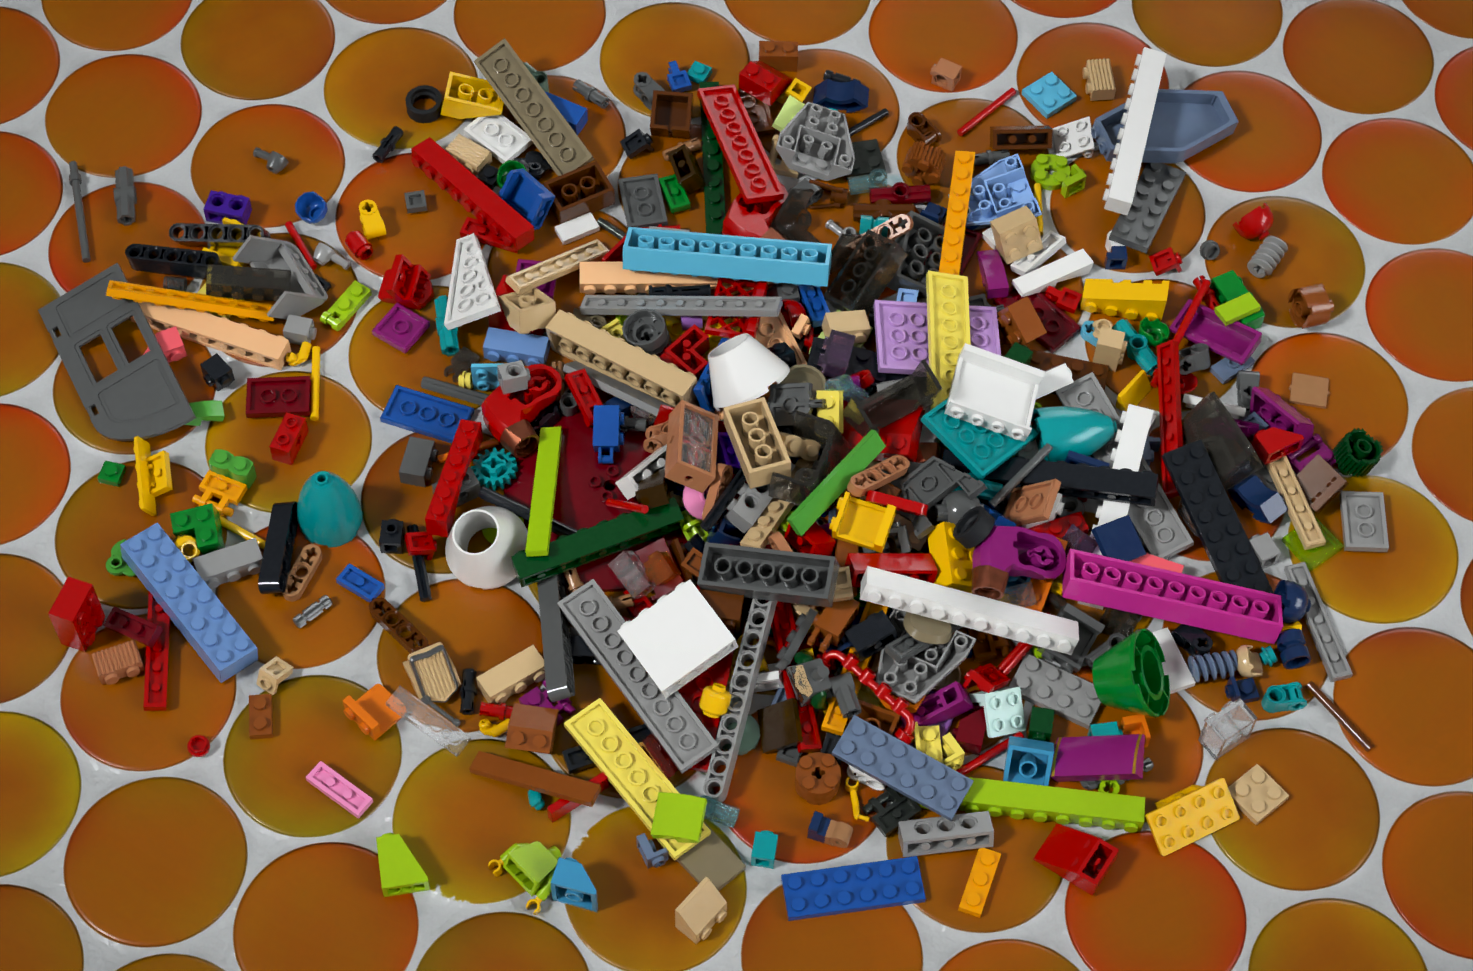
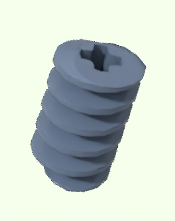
M1230 650L1229 653L1222 651L1220 654L1214 652L1212 655L1206 653L1203 657L1200 654L1195 655L1194 658L1192 656L1188 657V667L1196 683L1200 682V676L1203 677L1205 682L1208 681L1209 675L1212 676L1213 680H1217L1218 673L1222 679H1225L1226 672H1228L1230 677H1233L1234 671L1237 670L1238 666L1234 650Z

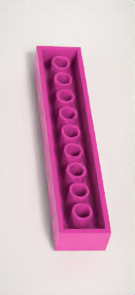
M1071 548L1066 557V566L1062 577L1063 598L1275 644L1283 628L1281 595Z

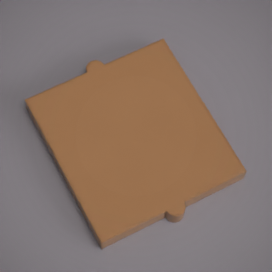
M1293 372L1291 385L1289 386V390H1291L1289 403L1326 409L1327 397L1330 394L1328 391L1329 378Z

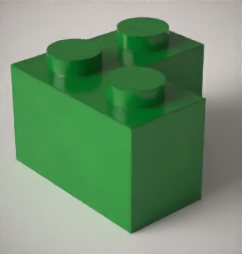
M212 503L170 513L173 534L175 536L187 534L196 538L197 548L203 555L225 548L220 515Z

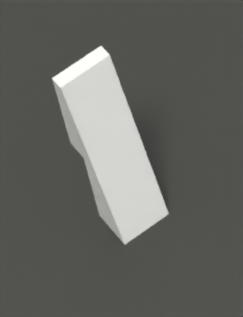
M1081 249L1013 279L1011 284L1021 297L1046 291L1048 286L1055 288L1058 282L1089 274L1094 262L1085 250Z

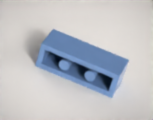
M488 327L483 345L484 359L507 363L522 360L525 366L533 364L546 365L550 350L549 338L546 336L519 334L516 331Z

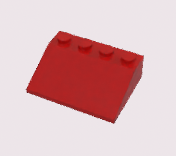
M866 398L844 400L843 433L830 434L829 452L835 458L844 459L872 429L877 431L886 445L873 461H883V458L902 455L910 462H916L923 426L920 420L925 415L926 402Z

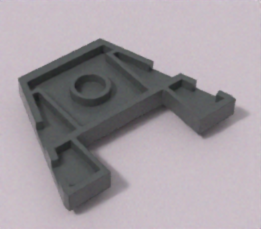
M935 456L929 458L899 482L904 499L929 505L928 510L958 486L963 489L971 500L987 489L982 481H977L971 475L955 469L954 466ZM914 514L909 515L914 527V533L919 541L935 529L927 517Z

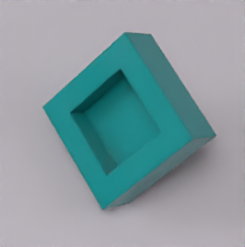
M694 61L687 72L689 80L697 84L699 82H706L712 73V67Z

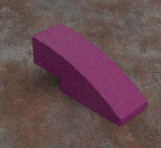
M997 249L977 251L983 287L985 286L987 299L1007 297L1009 285Z

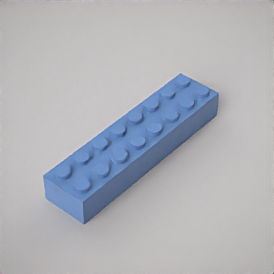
M158 522L120 544L121 555L124 561L153 595V598L160 604L164 612L167 613L171 621L220 683L258 661V648Z

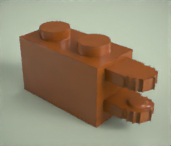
M854 599L833 602L832 608L823 607V612L821 614L818 613L813 620L814 630L807 644L812 647L819 637L823 639L819 651L824 653L830 644L837 647L845 635L844 632L848 630L858 615L860 602Z

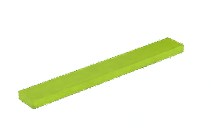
M562 426L540 429L525 549L527 557L548 556L563 434Z

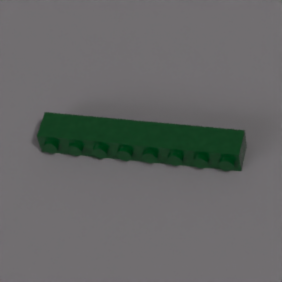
M672 497L669 500V504L651 508L646 514L638 512L622 513L610 521L603 520L596 526L581 528L569 536L562 535L555 541L550 542L548 556L527 557L525 550H521L514 556H511L512 565L522 588L680 530L684 526V517L675 497Z

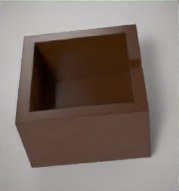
M653 90L650 120L651 135L669 137V133H672V137L690 138L694 103L693 93Z

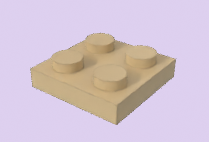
M1258 764L1228 787L1234 804L1255 825L1259 824L1289 798V795Z

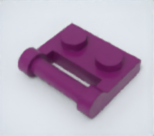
M1317 433L1313 434L1312 439L1302 445L1300 450L1287 455L1290 465L1296 474L1316 455H1320L1331 467L1337 465L1333 452L1323 443L1322 438ZM1316 448L1317 451L1300 462L1296 460L1297 457L1309 449Z

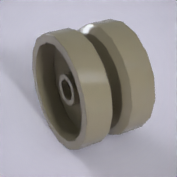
M806 364L790 367L789 374L780 382V384L812 383L813 400H815L817 395L816 390H826L827 386L821 371ZM817 408L812 410V413L817 415Z

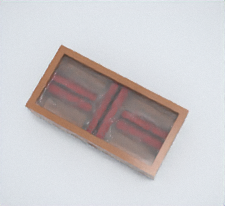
M680 400L669 414L665 478L701 493L707 489L716 477L719 415Z

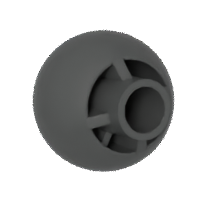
M956 490L945 496L941 504L935 505L936 522L945 521L956 525L969 510L976 506L984 508V505L980 504L977 497L971 500L963 490Z

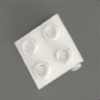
M1090 116L1052 128L1056 155L1067 158L1082 153L1085 158L1092 157L1095 146L1091 134Z

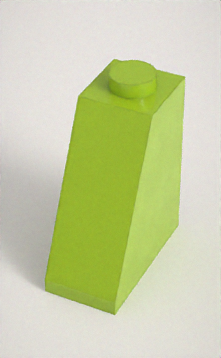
M386 833L381 837H376L381 886L384 897L430 890L427 875L400 834Z

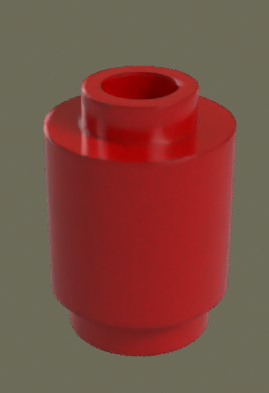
M351 231L347 234L345 244L356 258L366 260L373 254L372 244L361 231Z

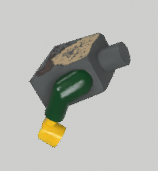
M812 647L801 649L794 656L797 664L785 668L800 708L812 704L815 709L821 710L826 714L831 698L826 699L832 688L828 677L829 669L823 664L821 658L815 659Z

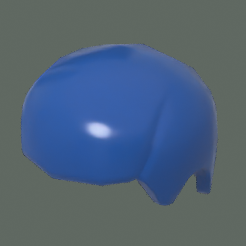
M313 191L302 194L295 203L296 214L309 224L320 222L328 211L325 200Z

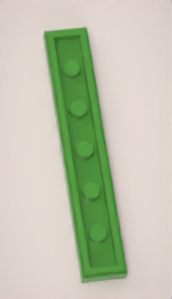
M871 429L787 518V521L797 535L802 536L845 491L851 477L862 472L886 447L876 430Z

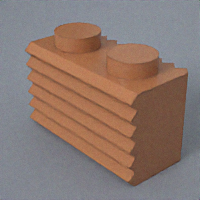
M135 640L92 654L102 685L114 684L120 678L126 676L135 677L145 670Z

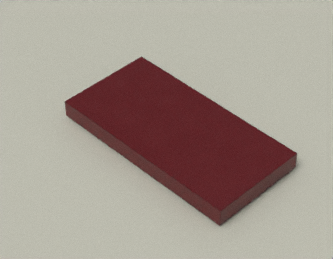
M1012 285L1008 290V296L994 299V305L1003 304L1004 308L1024 297H1021ZM1041 292L1028 296L1047 333L1035 340L1053 354L1081 331L1080 325Z

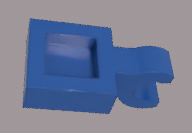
M676 60L668 62L670 74H667V80L672 92L692 90L686 70L680 71Z

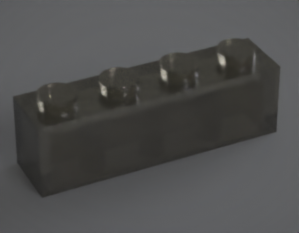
M208 264L206 295L234 299H252L256 301H277L284 291H290L291 270Z

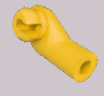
M304 341L298 353H288L285 356L288 365L297 366L306 362L312 347L311 343Z
M507 718L497 725L491 723L488 719H482L479 722L480 732L483 735L499 737L507 732L509 719Z

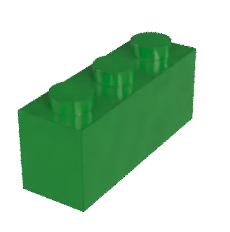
M1234 270L1212 278L1210 288L1214 289L1215 297L1220 305L1250 292L1243 285L1241 277L1237 276ZM1261 307L1260 311L1242 318L1238 322L1253 329L1260 328L1265 318L1264 310Z

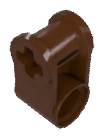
M913 112L909 115L906 131L915 142L923 141L927 146L941 141L942 137L939 130L922 113Z

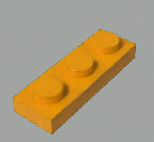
M986 848L978 849L958 911L980 918L1001 853Z

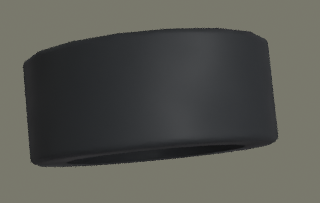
M422 85L411 89L407 93L405 99L407 114L412 120L419 123H431L441 116L443 100L438 89L433 86ZM427 98L436 102V105L428 110H419L413 107V104L420 99Z
M976 506L965 513L958 521L953 530V537L966 549L973 548L988 536L994 526L995 519L982 506Z

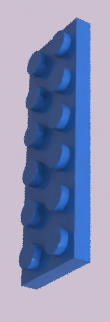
M917 856L781 875L788 921L922 903L926 899Z

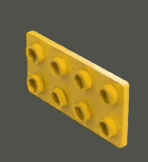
M1219 778L1205 786L1193 784L1156 802L1157 809L1145 815L1162 856H1166L1240 819L1224 778Z

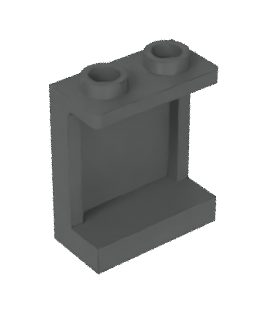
M1066 603L1062 606L1057 616L1078 622L1079 641L1072 655L1039 647L1037 651L1042 653L1041 656L1044 659L1059 663L1062 670L1076 673L1080 671L1085 656L1096 637L1103 631L1105 625L1071 604Z

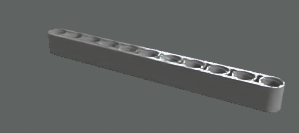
M752 599L728 691L731 694V701L727 713L721 717L715 740L719 745V749L712 753L704 782V793L713 803L723 802L728 795L777 601L769 600L767 603L761 604L762 599ZM759 618H764V619H765L762 624H759V625H756V624H755V621H756L757 619H759ZM752 639H759L756 645H749ZM747 660H754L751 666H744ZM741 681H748V684L745 687H738ZM738 701L743 702V704H742V706H741L740 708H738V709H734V708H733V705H734L736 702H738ZM733 722H736V723H737V726H736L735 729H733V730H728V729H727V727H728V725H729L730 723H733ZM725 744H732L729 751H722V747ZM726 765L724 772L716 773L719 766ZM719 786V793L712 795L711 790L714 787Z

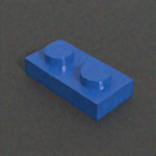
M350 563L336 578L337 584L369 603L377 598L385 589L383 583Z

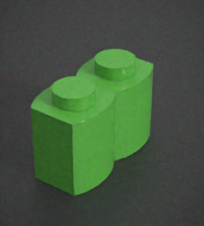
M216 449L208 461L211 471L244 483L248 489L251 488L257 477L251 460L242 456H234L226 450Z

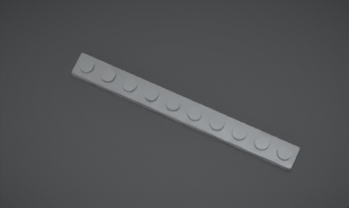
M585 295L580 306L581 315H630L637 310L652 309L659 312L662 316L778 317L783 302L782 297Z

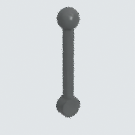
M424 695L421 698V702L424 705L431 706L451 721L454 727L460 726L461 722L459 719H454L434 704L428 695Z

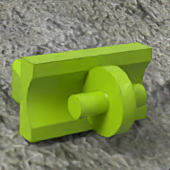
M687 510L682 511L684 526L681 530L686 540L688 541L693 535L698 533L703 541L706 542L708 532L700 527L702 521L690 515Z

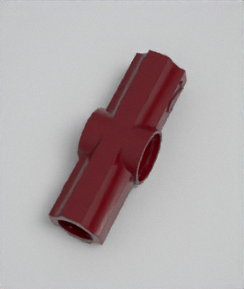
M897 182L892 187L870 188L869 199L870 203H875L880 199L890 200L892 204L931 202V189L929 185L908 186L904 182Z

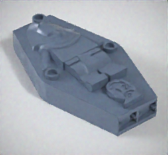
M1158 89L1142 162L1179 163L1233 134L1239 121L1223 91ZM1125 103L1096 118L1091 128L1092 137L1096 139L1099 151L1104 155L1106 161L1112 162V159L1116 158L1113 152L1116 143H1120L1117 135L1120 127L1123 128L1124 126L1120 123L1123 113H1127V110L1124 109Z

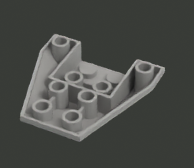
M807 102L779 134L776 150L789 169L824 181L852 173L855 155L844 113Z
M893 609L888 619L895 627L898 638L907 634L903 625L906 611ZM956 630L950 642L934 644L901 664L884 651V648L881 650L876 682L879 685L885 682L893 689L892 694L916 704L967 658L976 642V638Z

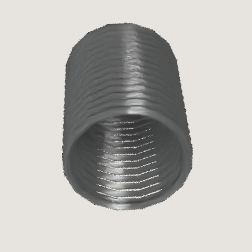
M165 276L163 288L186 292L187 278Z

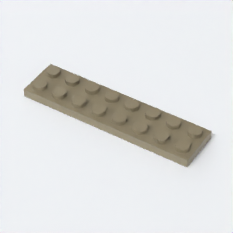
M505 38L473 61L558 176L583 167L594 160L592 154Z

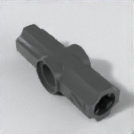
M123 166L115 170L116 188H114V200L117 206V221L126 226L135 222L137 195L134 186L133 169Z

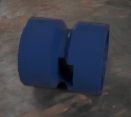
M1289 629L1279 634L1276 644L1279 652H1281L1280 657L1284 668L1297 669L1311 661L1307 646H1304L1306 641L1302 630Z

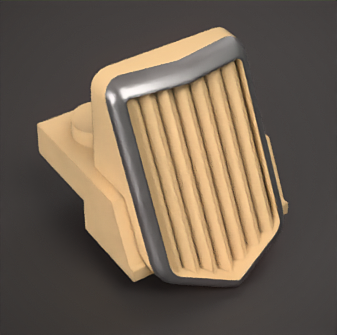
M441 642L410 653L408 660L403 662L404 669L420 701L424 695H428L432 702L445 703L457 691L458 686L461 685L456 668Z

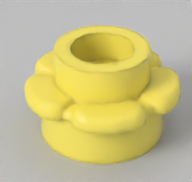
M463 371L462 375H459V386L473 389L471 372Z

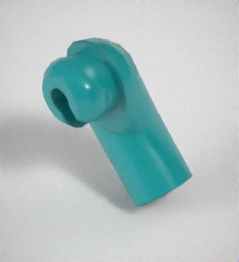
M533 790L528 791L530 806L536 810H541L545 806L542 794Z

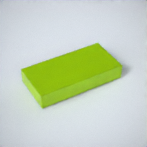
M1248 292L1215 307L1214 312L1223 324L1227 326L1260 311L1261 306L1251 293Z

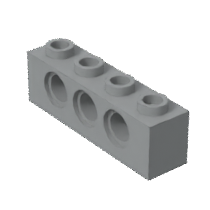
M791 462L792 472V470L795 468V465ZM785 480L752 489L749 488L748 484L744 483L737 492L739 494L737 500L733 498L726 507L728 512L724 518L741 532L745 533L754 525Z
M989 811L958 814L954 816L952 821L942 816L899 821L898 838L903 857L993 847L994 829Z

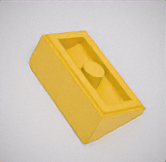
M1141 370L1118 394L1115 407L1120 411H1127L1129 404L1137 406L1150 392L1151 385L1144 370Z

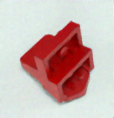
M403 254L396 255L392 269L385 271L378 298L382 302L399 303L407 308L421 310L434 298L432 282L429 280L431 275L420 264L413 265Z

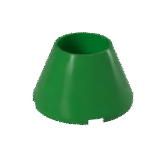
M1136 630L1094 660L1092 668L1093 683L1096 694L1103 705L1154 718L1163 716L1166 713L1170 700L1169 675H1164L1162 662H1166L1159 642L1150 630Z

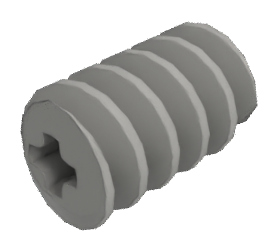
M1275 236L1265 238L1247 264L1250 273L1257 278L1271 275L1277 264L1284 257V254L1288 251L1287 244Z

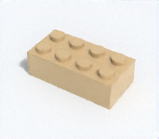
M765 397L724 407V425L749 488L752 489L790 479L791 460Z

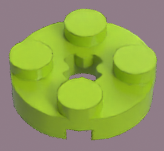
M1039 154L1031 165L1030 177L1032 181L1040 183L1041 189L1044 190L1060 189L1063 180L1070 176V166L1068 165L1067 158L1064 156ZM1047 170H1052L1054 172L1052 173V175L1048 174Z

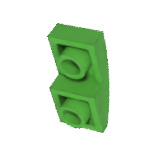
M211 400L189 403L196 419L185 425L200 426L202 420L223 422L225 415L222 401Z

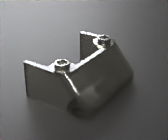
M792 188L769 228L773 227L788 240L820 243L807 231L811 225L812 217L805 207L812 197L814 190ZM842 234L832 250L829 275L849 262L862 241L863 235Z
M924 359L919 363L913 374L861 402L857 400L856 396L851 398L843 411V417L862 437H865L871 429L876 430L879 434L880 429L921 407L924 410L934 404L933 400L942 390V387Z
M796 411L792 435L815 440L825 446L816 470L801 468L796 472L794 478L773 472L768 496L800 505L853 448L830 420ZM836 500L829 506V508L825 512H829L833 509Z

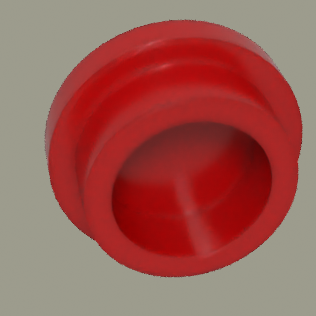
M202 735L193 736L187 744L188 752L194 757L205 756L210 750L209 740Z

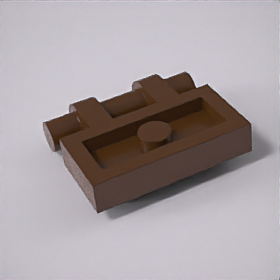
M966 628L967 634L976 638V642L972 647L974 662L996 659V650L1001 651L1003 658H1006L1010 653L1011 645L1007 638L997 636L998 640L993 641L992 635L989 633Z

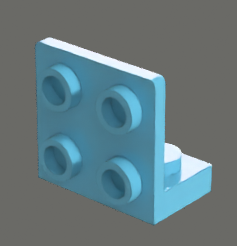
M505 363L471 364L473 389L480 391L495 390L500 385L497 365Z

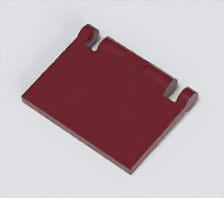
M665 537L630 554L631 559L640 557V561L635 562L634 566L646 593L655 591L656 595L649 598L650 602L673 592L678 584L685 582Z

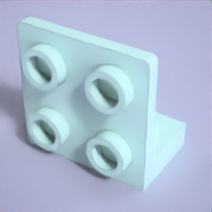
M1003 687L991 693L983 691L969 693L972 702H978L979 706H984L987 735L989 738L1026 730L1020 687Z

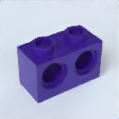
M211 190L203 210L208 222L223 224L222 220L226 217L246 225L252 207L248 197Z

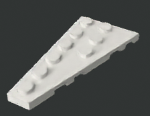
M474 233L456 240L444 326L448 330L501 311L479 240Z

